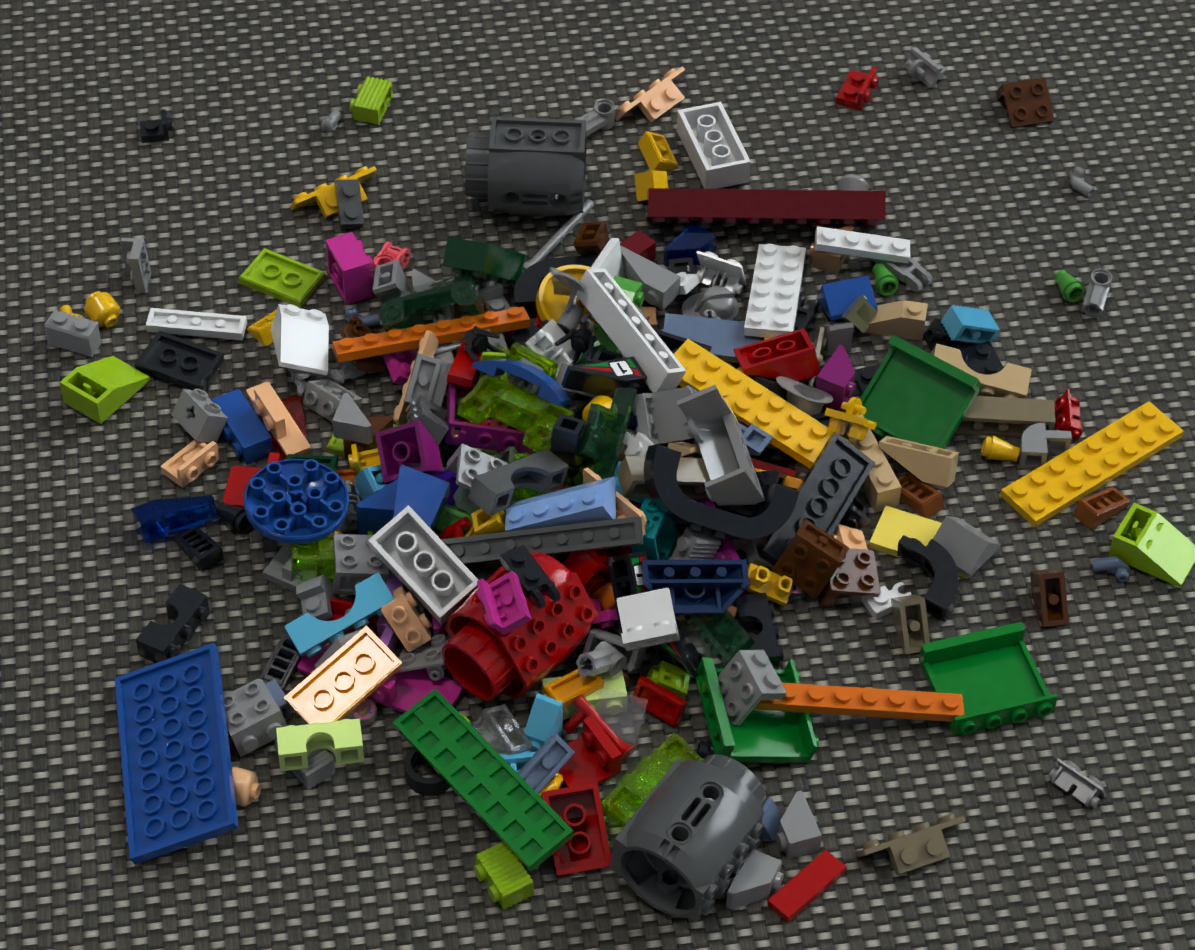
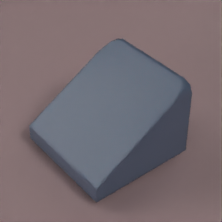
M768 798L763 807L764 815L761 823L764 825V828L759 836L774 842L776 834L779 833L780 820L783 816L774 801Z

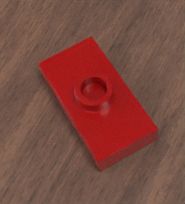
M645 676L638 679L631 698V702L674 727L680 725L688 701Z

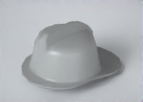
M712 286L705 292L689 296L683 303L682 315L702 317L705 310L712 309L721 319L733 320L738 314L739 306L733 291H729L723 286Z
M778 376L776 378L777 383L787 390V402L809 416L819 414L824 404L833 401V397L825 391L806 386L788 377Z

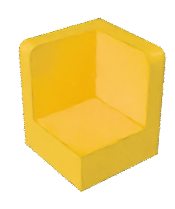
M650 170L634 174L636 196L639 202L647 201V191L649 188H668L667 171Z

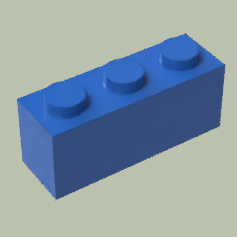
M240 389L212 399V402L219 405L221 411L228 417L222 434L226 441H231L236 457H241L244 463L248 465L269 456V453L273 452L271 435Z

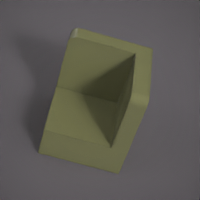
M859 295L840 317L845 322H853L854 330L857 333H864L869 328L867 323L877 312L866 301L868 298L864 295Z

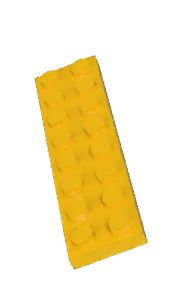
M687 339L674 353V356L686 369V373L678 385L681 387L689 385L697 391L716 385L736 418H743L772 435L773 440L770 444L809 469L812 467L827 440L834 433L830 432L827 426L690 339Z
M1148 401L1003 488L1000 496L1035 528L1181 439L1184 430Z

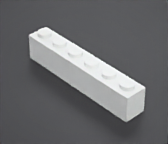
M605 268L586 270L580 280L585 285L586 290L585 292L578 289L576 291V295L582 304L586 306L595 321L604 329L608 337L621 351V354L625 358L635 357L647 376L646 384L651 392L676 389L686 373V369Z

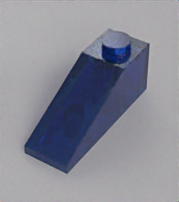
M213 495L157 499L131 508L136 530L145 544L219 518Z

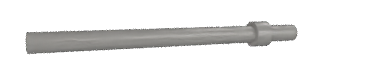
M588 199L584 203L583 213L577 212L573 214L529 262L523 264L522 273L531 265L543 261L594 207L592 200ZM511 281V286L515 287L516 282Z

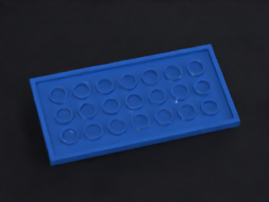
M212 643L116 677L115 690L130 860L134 864H138L239 829L218 647Z

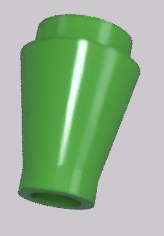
M876 264L872 272L877 292L884 296L894 294L899 284L897 277L884 264Z
M1060 270L1055 274L1054 279L1064 300L1077 302L1084 296L1085 291L1082 282L1069 275L1065 270Z

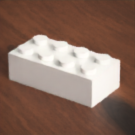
M716 102L678 110L677 132L704 189H718L749 182L751 161L722 103Z
M409 505L368 540L370 549L441 625L448 620L450 615L478 587V579Z

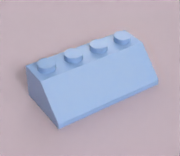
M613 476L517 501L506 509L505 531L616 519V479Z

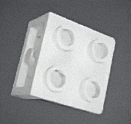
M669 588L617 598L623 632L621 636L626 651L680 640Z

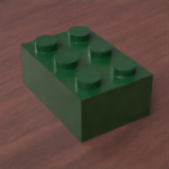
M448 237L443 266L452 268L451 273L464 275V277L510 285L511 281L516 282L522 274L525 254L490 243Z

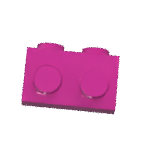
M511 571L491 583L486 582L482 578L477 580L479 588L477 595L485 607L486 614H484V618L491 629L495 628L505 635L532 620L516 573Z

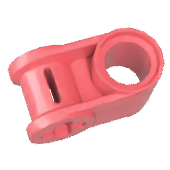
M386 242L373 260L374 275L376 266L399 260L403 270L410 260L411 250L409 248L402 249L393 246L391 242Z

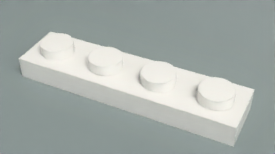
M816 227L815 250L906 264L910 260V240Z
M150 308L146 322V331L243 340L247 317Z

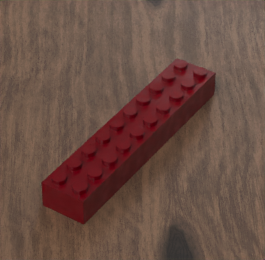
M649 188L647 191V219H652L654 224H666L667 219H675V224H689L690 220H699V224H713L714 220H722V224H736L738 220H746L747 225H760L761 220H769V225H783L785 221H792V225H806L808 221H816V225H830L832 221H839L840 226H853L856 224V221H863V226H877L880 221L885 220L886 191Z

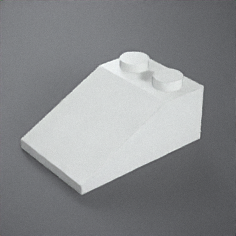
M279 304L271 326L279 366L327 375L329 325L326 314L316 309L306 310L292 304Z

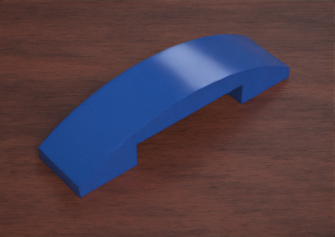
M490 359L473 362V368L493 377L504 375L506 371L540 386L538 397L558 406L570 404L571 399L565 390L549 375L531 365L509 359Z

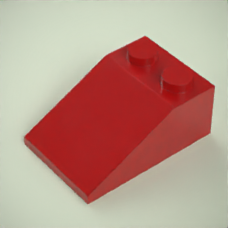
M804 328L733 349L744 374L769 378L783 376L795 381H807L820 373L815 347Z
M598 782L542 792L541 798L566 822L575 834L572 839L552 854L556 876L609 867L611 854Z

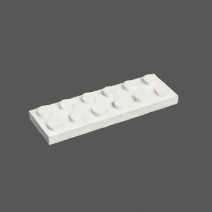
M759 244L744 326V336L773 338L794 331L806 258L805 247Z

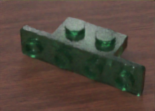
M616 388L610 409L600 404L591 403L577 453L595 461L593 472L598 474L601 479L614 476L637 390L633 388Z
M728 609L723 615L713 616L706 624L699 615L684 616L693 628L697 626L700 628L697 634L707 644L709 642L713 644L710 647L711 651L720 660L724 657L726 661L723 665L725 667L739 650H748L756 643Z

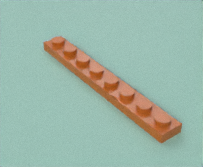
M524 306L511 307L507 310L488 311L480 315H467L458 319L440 320L426 325L418 324L404 329H391L388 332L369 333L355 338H343L332 342L333 351L338 363L419 348V342L424 337L426 330L433 332L439 340L438 344L464 340L467 331L473 329L474 326L482 330L490 329L494 333L529 328L530 318Z
M782 683L787 692L782 700H761L754 708L757 710L954 722V717L965 715L962 694Z

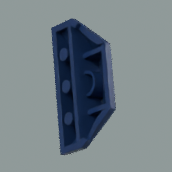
M746 559L641 560L643 587L648 592L669 588L675 615H723L749 585Z

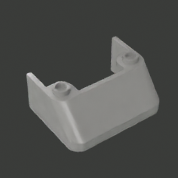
M716 385L677 400L679 408L687 419V423H684L685 430L689 438L694 437L697 441L710 481L704 483L710 502H716L718 506L755 505L765 501L739 423Z

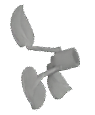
M550 267L549 270L554 276L552 279L554 295L570 296L566 308L557 321L559 327L570 332L572 328L576 329L580 322L585 324L587 319L592 316L590 312L583 316L584 310L575 305L578 298L576 295L577 289L585 292L586 287L572 275ZM634 304L635 307L639 310V312H640V313L643 315V317L646 319V317H645L644 313L642 312V310H641L636 304Z

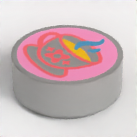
M368 698L353 710V719H360L361 726L373 723L377 717L376 704Z

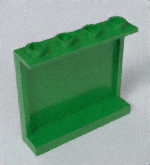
M892 335L888 341L891 348L860 398L862 406L867 409L863 416L867 420L877 423L875 430L872 432L882 439L890 436L945 449L980 391L982 384L978 378Z
M1022 622L921 644L919 663L932 691L962 694L965 715L954 717V722L946 721L952 736L968 735L974 731L986 728L993 729L1003 724L1019 723L1025 719L1037 716L1044 717L1054 713L1058 696L1057 694H1049L1023 640L1025 628Z
M702 657L696 670L698 675L695 678L714 754L730 757L740 763H810L819 747L818 737L814 735L812 727L813 720L811 714L753 709L741 725H733L727 715L717 678L724 668H715L713 658ZM789 659L785 670L774 669L781 683L800 684V673L796 670L793 659Z

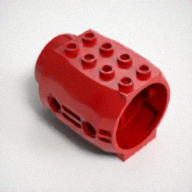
M540 552L531 553L551 582L555 584L561 598L559 601L553 602L543 591L541 594L544 596L546 605L539 609L524 594L532 620L505 635L495 628L491 629L484 618L486 611L478 598V587L448 618L447 625L444 628L451 639L442 647L443 661L456 681L469 693L481 700L491 701L499 693L509 697L523 696L531 687L557 668L588 635L592 621L599 616L577 573L571 572L549 555ZM501 566L485 581L491 583L508 572Z

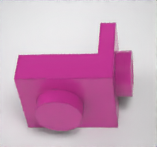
M591 599L599 614L592 621L591 626H599V629L615 627V622L618 621L617 610L601 611L600 600Z

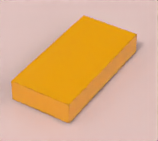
M576 669L544 686L543 692L547 697L563 702V708L573 704L579 696L583 695L586 697L603 688L604 680L599 674L584 678Z

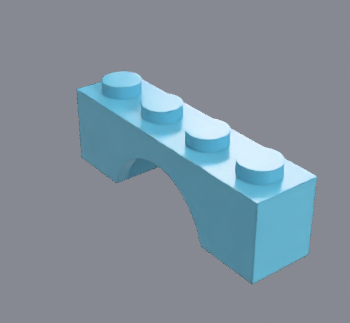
M379 572L355 585L356 598L354 605L344 617L334 621H322L306 613L284 626L301 658L305 655L308 658L313 657L322 651L321 646L328 642L333 644L337 638L344 636L345 632L352 628L357 631L369 624L368 619L376 614L379 617L384 616L381 612V607L394 600Z

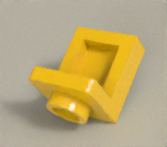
M351 444L352 454L348 455L351 470L356 469L357 475L366 467L381 465L378 448L359 452L357 445Z

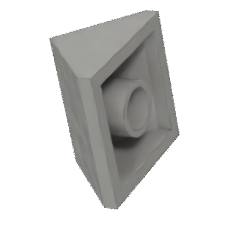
M950 516L945 517L933 540L949 552L956 564L957 570L969 578L1001 546V544L962 519Z

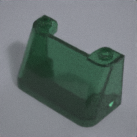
M466 273L389 294L381 306L380 317L385 331L388 332L391 329H404L414 326L412 314L453 303L458 304L461 313L468 312L472 316L484 314L486 311L477 279L471 276V274Z

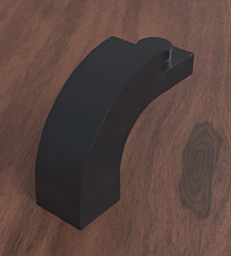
M903 535L898 542L897 556L921 567L930 575L933 584L924 596L926 612L946 622L954 609L957 599L959 577L956 564L949 552L935 540L931 539L928 545L924 546L918 539Z

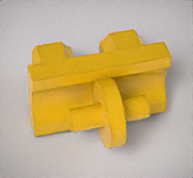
M852 397L848 402L842 403L841 408L845 409L846 413L826 408L825 416L830 417L828 424L830 432H837L843 436L847 423H850L851 427L848 437L864 441L868 429L875 430L876 422L859 417L860 414L864 415L867 411L866 407L862 406L860 398Z
M750 563L747 569L751 585L746 591L753 594L766 593L768 600L785 606L790 595L792 578L785 575L781 577L769 571L768 568Z

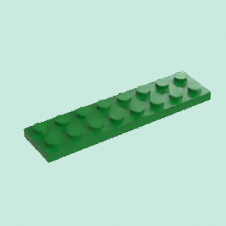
M436 688L393 722L394 727L530 871H533L575 836L574 831Z

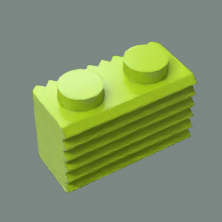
M367 76L364 83L358 85L356 99L352 98L350 102V112L353 113V120L380 125L393 97L392 82L390 80Z
M500 842L475 855L476 865L473 866L474 873L480 882H486L488 894L494 903L499 902L502 908L506 910L508 907H512L513 904L516 905L518 902L533 896L532 878H530L518 857L504 842Z

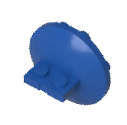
M287 459L270 462L255 473L248 482L244 492V510L250 524L262 535L274 541L287 544L308 543L314 546L319 542L318 540L328 537L342 525L349 509V493L342 478L335 471L314 459Z

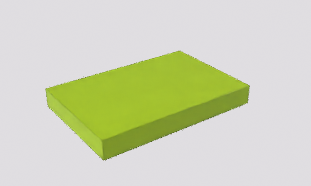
M264 248L240 275L239 284L301 308L326 277L325 272Z

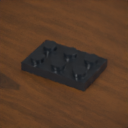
M159 331L134 364L135 369L190 390H203L223 363L224 353Z

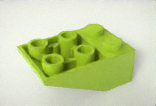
M111 356L76 367L60 381V387L65 404L102 424L149 382L151 378L115 356Z
M1134 502L1113 536L1109 557L1116 556L1127 565L1181 588L1195 564V544L1158 512Z

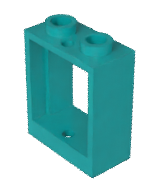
M647 497L640 508L647 520L645 524L646 534L643 536V545L631 546L632 553L646 551L648 560H668L672 557L677 546L674 520L662 513L653 503L652 499Z

